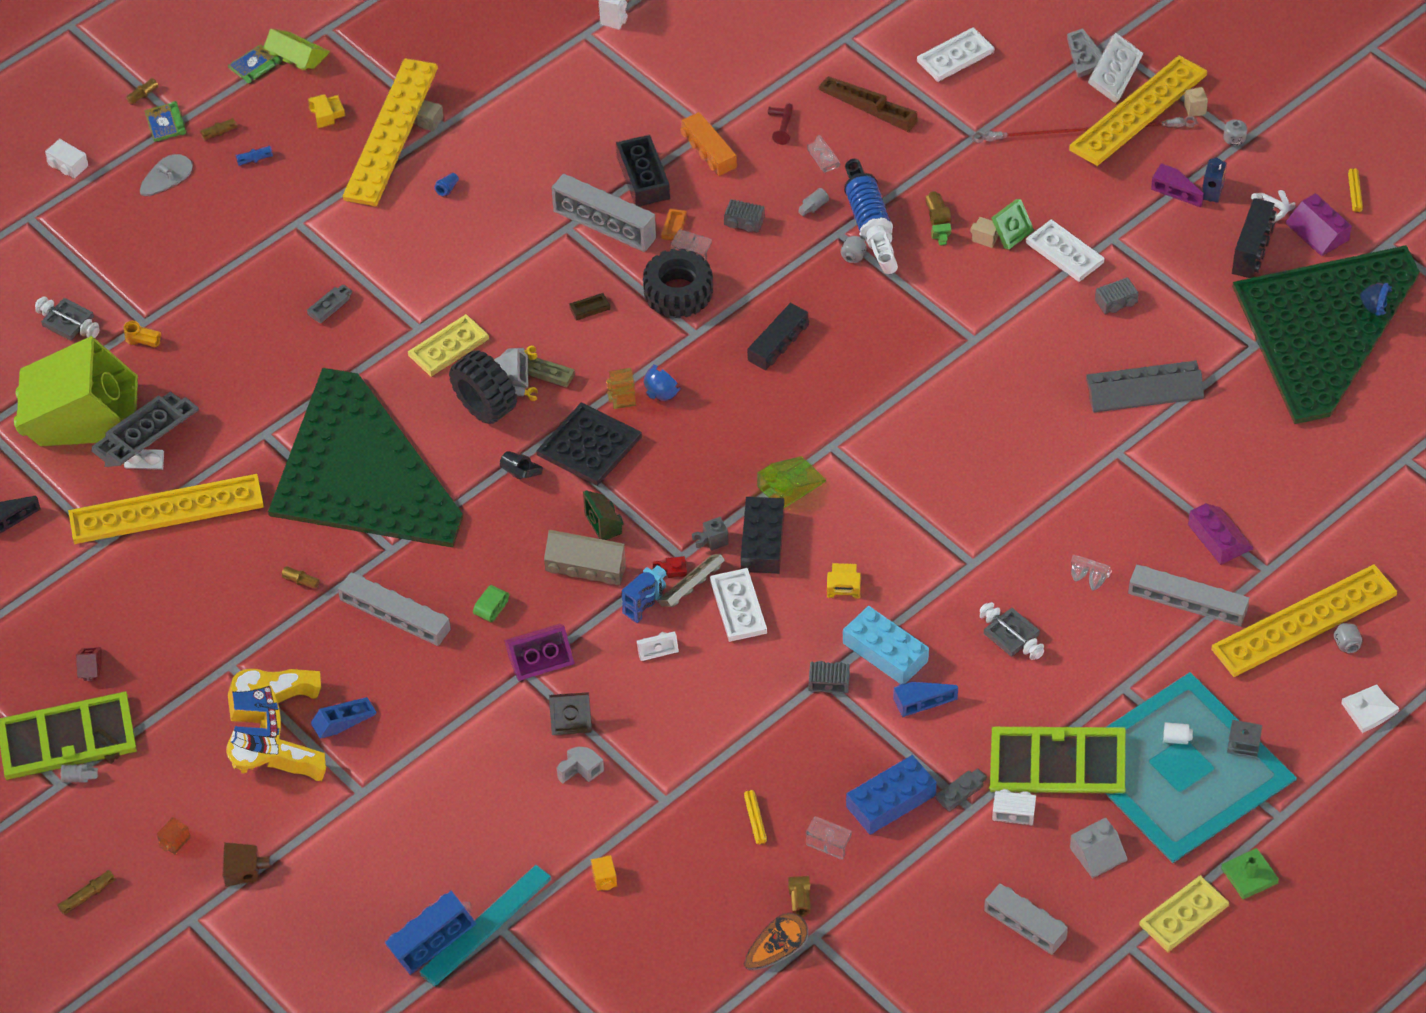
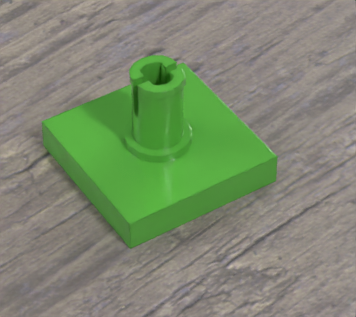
M1016 199L991 218L1004 249L1012 248L1034 231L1021 199Z
M1257 848L1221 865L1222 871L1242 899H1246L1279 882V878Z

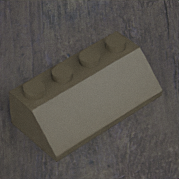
M549 530L544 557L545 571L553 574H564L570 577L585 578L590 581L595 580L607 584L620 585L626 569L625 545L613 541Z

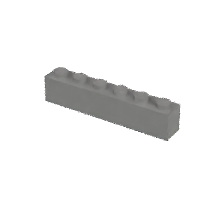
M1137 564L1130 579L1128 594L1240 627L1247 613L1250 598L1242 594H1236L1222 588L1212 587L1205 583L1195 582L1184 577H1178Z
M351 572L338 588L341 601L436 646L440 645L451 630L450 620L445 614L437 613L428 606H422L411 598H405L393 590L382 587L379 583H373L362 575H356Z

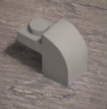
M587 747L569 749L567 751V760L562 761L557 767V777L564 783L579 772L590 782L604 771L603 759Z

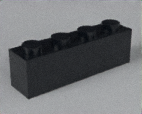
M789 303L748 347V361L764 370H767L770 365H774L780 354L785 353L791 342L796 341L802 330L807 329L809 325L808 312Z

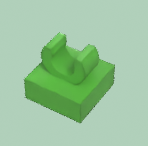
M951 224L933 225L931 230L932 239L938 238L939 245H946L947 237H950L952 230Z

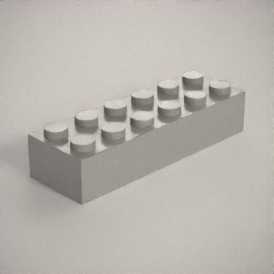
M562 174L552 186L554 212L643 252L656 239L655 214L651 211L642 209L633 203L624 201L619 197L606 193L604 190L597 189L566 174Z

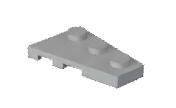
M1083 28L1067 34L1077 77L1080 78L1093 73L1103 55Z

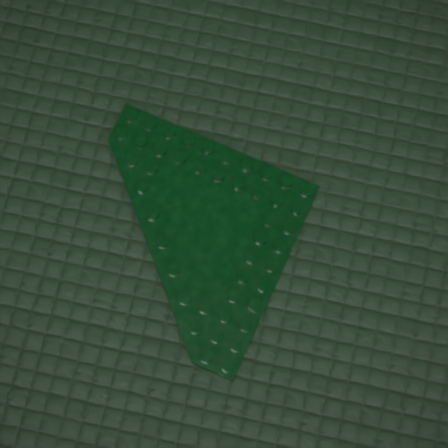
M1407 245L1233 282V290L1294 424L1330 417L1419 277L1418 267ZM1388 283L1391 286L1392 292H1388L1386 296L1387 305L1384 308L1386 313L1376 316V314L1370 313L1364 307L1360 294L1372 284Z
M322 368L268 510L269 516L453 548L463 519L461 510L360 375L353 372Z

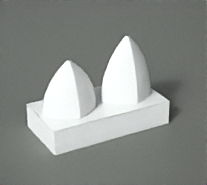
M143 449L126 461L124 468L163 470L164 451Z
M675 631L670 633L661 632L658 636L643 638L637 641L641 661L679 652Z

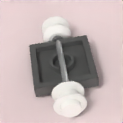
M45 296L36 301V312L42 313L45 317L41 321L43 327L70 341L79 332L82 336L87 335V338L90 336L95 338L99 334V324L93 323L91 320L94 317L92 311L66 298H63L56 306L53 300H48Z
M993 602L985 603L981 607L980 618L986 617V623L990 624L984 629V635L1012 657L1021 649H1023V654L1025 655L1030 653L1029 658L1031 660L1039 659L1043 655L1044 644L1037 645L1038 640L1036 639L1040 634V630L1011 607L1000 616L1001 610L999 607L994 609Z

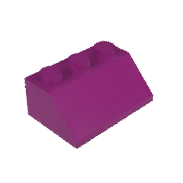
M1316 193L1303 200L1286 221V224L1321 256H1324L1350 239L1352 225Z
M1205 503L1190 511L1188 526L1220 565L1253 550V546L1221 507Z
M562 624L504 640L509 660L518 681L575 664L565 626Z

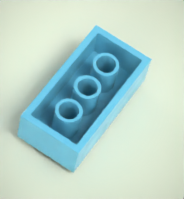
M867 606L843 629L844 645L900 684H905L929 660V647L870 606Z

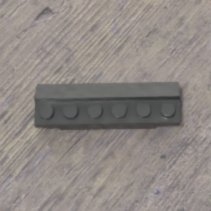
M1197 361L1086 374V382L1090 393L1089 400L1093 413L1204 398L1202 372L1199 370Z
M172 392L163 397L157 396L108 430L106 437L93 445L91 451L105 462L104 467L121 466L196 413L199 407L186 397L181 400Z

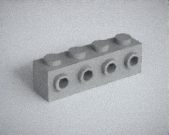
M999 883L985 899V912L1051 955L1067 938L1068 927L1061 920L1054 919L1044 909L1037 908L1027 898L1017 895L1010 887H1005Z

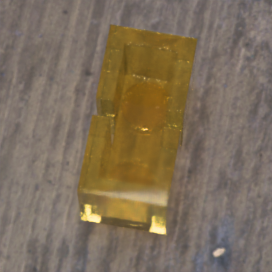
M626 368L609 371V379H606L607 389L610 391H607L608 401L612 402L613 408L636 406L632 369Z

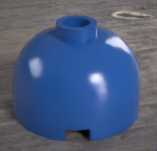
M653 364L644 377L647 396L652 400L655 398L661 401L672 399L681 388H676L678 383L663 369L658 371L656 369L658 366Z

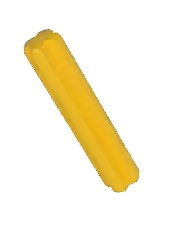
M1350 168L1348 177L1352 210L1354 212H1361L1363 204L1359 172L1356 168Z
M746 791L744 798L755 841L757 844H764L767 841L755 791Z

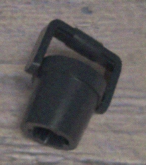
M507 451L500 459V467L517 479L542 474L543 467L531 462V459L526 455Z

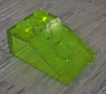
M802 456L771 463L757 472V487L768 498H784V508L826 482V479Z

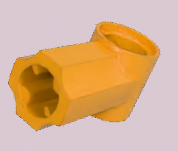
M128 321L124 324V336L128 344L136 345L141 343L155 348L160 344L161 332L141 327L136 321Z

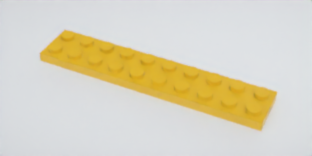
M1181 56L1176 57L1071 143L1069 150L1098 166L1183 96L1185 90H1190L1206 77L1207 70Z
M404 58L342 196L344 201L377 207L437 72V64Z
M253 474L68 510L73 542L74 544L264 508L258 475Z
M1373 564L1213 644L1211 650L1231 675L1236 677L1395 597L1397 590Z

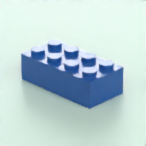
M911 755L846 793V807L871 835L935 797L936 781L919 761Z
M451 890L449 893L443 894L432 906L425 908L418 917L408 921L400 931L393 933L385 941V944L409 975H412L477 923Z

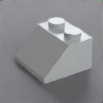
M1107 818L1071 835L1070 849L1092 878L1127 861V856L1118 833Z

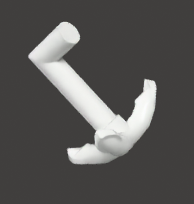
M1283 190L1278 191L1282 202L1264 193L1252 194V200L1257 198L1274 202L1275 207L1281 210L1272 223L1279 221L1287 212L1295 209V202L1289 204L1286 193Z

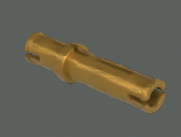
M108 869L101 876L94 880L91 879L82 889L57 904L60 907L59 910L63 915H66L91 896L101 893V890L116 881V878Z

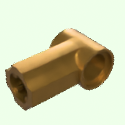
M933 191L925 196L932 226L950 223V210L948 207H945L941 194Z
M809 876L788 877L793 914L805 917L807 914H810L811 909Z

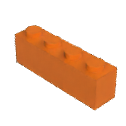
M700 112L681 120L682 128L680 131L682 136L690 141L692 148L699 152L700 157L703 160L705 159L712 171H715L720 176L737 168L736 154Z

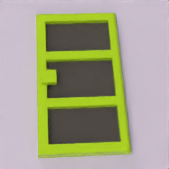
M127 692L0 718V749L5 779L9 780L60 769L62 765H78L105 759L104 755L118 752L120 755L137 752ZM99 726L120 744L114 745L99 732L93 735L92 730ZM101 741H104L107 746L103 745ZM95 744H97L100 748L95 749Z
M992 727L990 792L1009 790L1011 792L1125 793V728Z

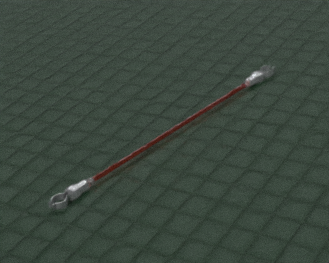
M1188 116L1185 119L1175 117L1174 119H1167L1162 122L1149 123L1145 127L1165 126L1182 128L1185 125L1187 127H1194L1198 125L1197 118ZM1192 120L1194 121V123L1189 124L1186 121ZM1091 127L1017 133L987 131L983 134L982 132H975L971 134L972 141L981 143L984 140L992 142L1011 136L1087 131ZM980 135V136H982L983 138H982V139H976L975 136Z

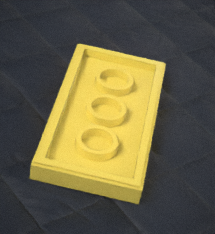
M466 314L409 350L408 356L432 377L488 341L489 335Z
M1198 876L1140 920L1139 925L1169 952L1227 908L1229 902L1203 877Z

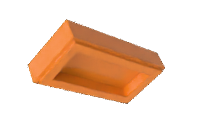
M669 209L661 239L679 242L687 218V211Z

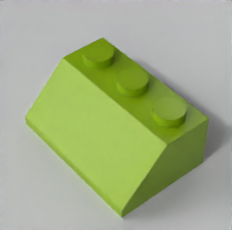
M270 29L264 45V49L269 50L270 55L275 57L281 56L283 61L290 64L294 62L297 64L296 67L302 70L307 68L314 69L329 54L327 49L289 31Z

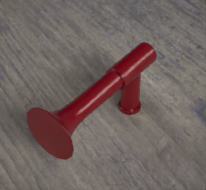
M786 104L785 109L768 108V115H783L780 130L772 134V139L777 144L785 145L790 141V136L786 130L793 110L792 104Z

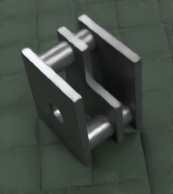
M1232 720L1227 753L1257 758L1262 725Z

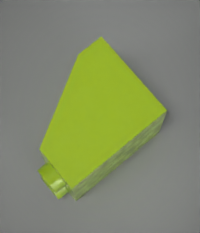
M90 336L20 369L19 386L16 388L18 406L17 415L14 417V426L20 435L28 436L39 446L97 443L106 437L108 430L137 411L138 375L93 336Z

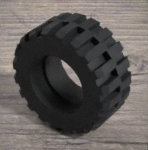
M670 249L669 252L665 250L659 256L655 255L652 261L650 260L646 264V268L643 271L644 298L648 305L655 309V312L663 313L666 317H689L693 313H699L700 309H704L708 305L713 294V274L710 264L701 255L697 256L696 252L691 250L688 252L686 249ZM674 279H684L691 282V284L679 288L665 285L666 282Z
M474 350L451 366L449 380L463 406L476 419L482 420L483 423L493 424L515 408L517 403L516 390L505 370L500 367L501 365L498 362L494 361L493 357L480 350Z

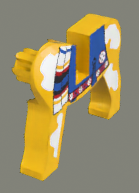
M245 669L233 677L228 691L231 721L260 723V728L235 726L226 747L227 756L232 762L234 769L237 768L241 770V773H247L248 769L253 770L255 767L268 763V767L295 774H304L316 781H322L326 771L325 753L280 740L281 718L278 703L296 695H306L312 699H317L321 689L320 671L288 669L280 672H266L259 669Z

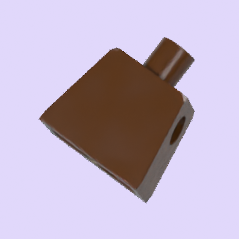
M224 843L223 878L225 887L257 881L259 879V869L271 868L270 856L259 857L256 845Z

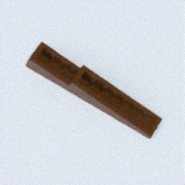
M829 76L819 86L820 91L906 132H910L918 123L917 111L888 102L885 95Z

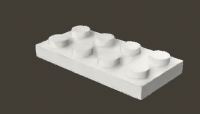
M971 28L917 56V62L939 82L994 53V47L974 28Z
M1115 33L1110 39L1088 83L1116 103L1124 92L1143 52Z
M1052 219L1026 238V244L1078 282L1104 263L1105 258Z
M748 568L710 576L711 586L729 642L767 634V627Z

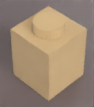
M1203 87L1185 90L1184 107L1188 116L1205 115L1208 99Z
M979 217L978 221L973 223L970 232L972 233L973 242L991 248L994 246L999 235L993 221Z

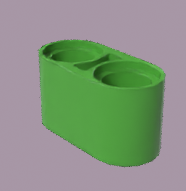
M490 585L476 602L473 614L493 622L507 604L509 593Z

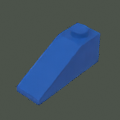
M910 682L894 687L893 699L901 716L905 717L957 700L958 686Z
M368 697L319 709L311 721V725L321 739L336 735L376 715L377 712Z

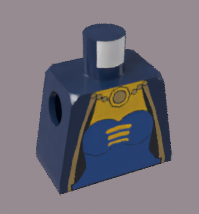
M1219 158L1209 159L1202 192L1204 193L1203 200L1219 203L1225 182L1227 163ZM1211 181L1216 183V187H1210Z

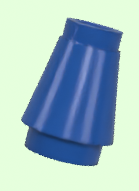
M451 173L436 181L434 186L436 193L440 196L449 195L459 181L458 175Z

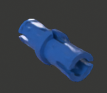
M268 146L257 150L251 149L250 152L237 154L238 166L253 161L256 163L260 159L273 157L271 147Z

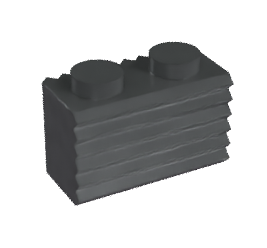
M731 199L724 214V225L730 228L745 229L748 232H759L765 219V207Z
M1128 277L1109 285H1104L1095 291V301L1104 314L1115 313L1123 307H1132L1138 302L1139 292Z
M810 662L809 691L849 693L850 664L843 662Z

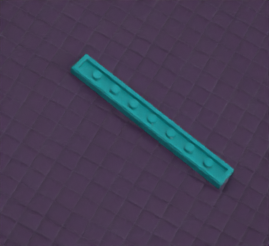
M537 865L531 868L475 920L477 923L475 926L419 971L420 975L434 987L439 984L551 880V876Z

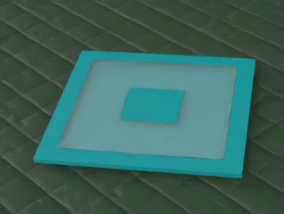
M1191 672L1106 726L1125 728L1126 791L1125 793L1105 794L1172 863L1297 780V777L1261 742L1257 758L1227 753L1232 720H1239ZM1165 722L1189 724V728L1193 729L1192 741H1188V745L1163 743ZM1091 736L1085 740V773L1094 783L1117 784V737ZM1077 746L1067 752V755L1075 763H1077Z

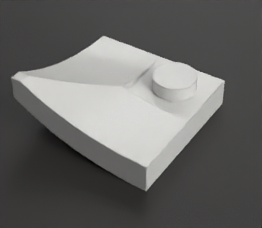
M1378 685L1342 699V705L1362 733L1380 725L1399 711L1398 706L1388 699Z

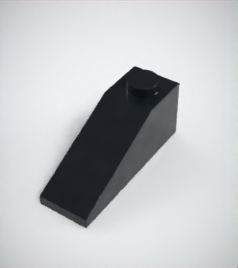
M36 495L0 502V533L41 510Z

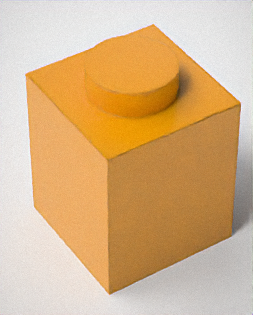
M611 855L591 859V868L597 891L617 887L616 873Z

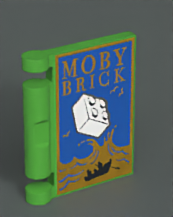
M260 44L230 63L228 68L247 83H250V76L255 80L275 67L273 61L279 64L281 60L279 57L270 55L269 51Z
M176 101L145 110L154 142L186 134Z

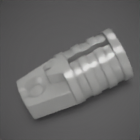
M818 188L813 194L802 201L803 204L798 212L805 216L809 212L813 213L818 210V208L829 201L826 191Z
M84 764L61 766L62 783L88 782V779L98 778V768H87V765Z

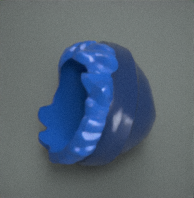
M1376 283L1368 286L1360 294L1364 307L1370 313L1376 314V316L1385 314L1386 296L1388 292H1392L1391 286L1388 283Z

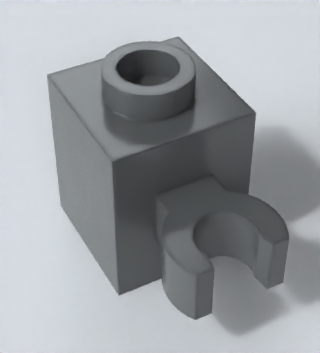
M721 517L704 522L703 533L695 532L692 534L693 541L699 539V541H696V548H701L707 543L710 551L728 545V530Z

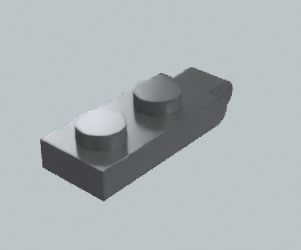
M344 284L339 288L334 287L307 309V315L321 324L350 299L352 290Z
M979 769L973 772L969 770L937 793L936 800L950 812L981 789L987 776Z

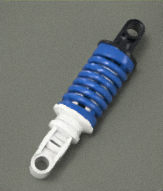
M850 159L845 164L849 179L844 185V192L851 205L860 231V237L873 249L882 271L885 274H892L898 268L891 245L893 224L888 217L881 193L879 192L877 179L872 174L865 173L858 159Z

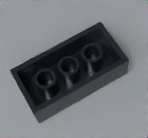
M651 135L616 142L617 159L634 204L639 207L669 200L670 184Z
M1253 198L1235 248L1232 274L1253 278L1255 272L1259 273L1261 262L1259 261L1264 259L1266 252L1264 247H1268L1271 237L1269 234H1273L1275 223H1272V221H1275L1277 211L1274 210V202Z
M746 497L740 558L741 569L748 568V571L753 573L780 574L785 513L784 498Z

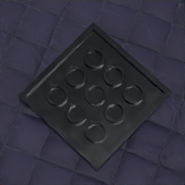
M581 402L536 452L537 456L598 486L642 438V432Z

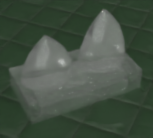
M817 135L814 142L807 145V150L824 173L840 167V161L821 135Z
M1074 554L1072 556L1071 574L1074 581L1081 580L1090 572L1089 584L1092 591L1098 589L1105 579L1110 577L1111 567L1109 565Z

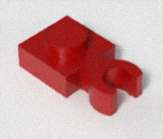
M685 556L666 558V563L661 561L653 562V568L657 565L666 571L668 578L687 576Z

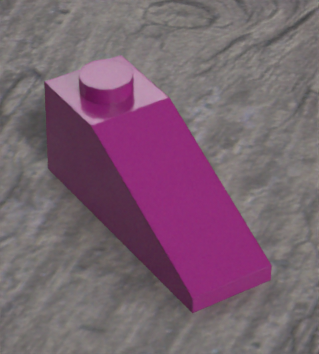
M1161 163L1152 177L1151 190L1201 208L1204 193L1178 169Z

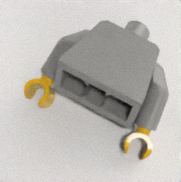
M531 345L527 347V350H524V348L507 349L494 361L501 365L500 367L505 370L508 378L511 379L517 396L523 397L527 395L529 400L536 401L537 396L530 394L533 392L538 393V390L535 387H531L528 390L525 389L528 387V359H537V353H532L536 352V347Z

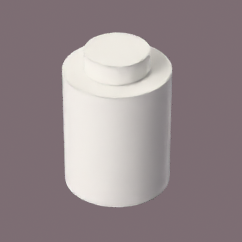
M1165 722L1163 743L1188 745V741H1192L1193 729L1189 728V724Z

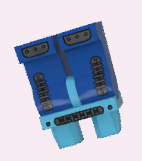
M658 565L652 570L646 567L643 573L622 589V613L634 622L638 623L642 619V612L646 608L653 606L655 600L657 601L662 597V591L666 588V583L663 580L666 576V571Z

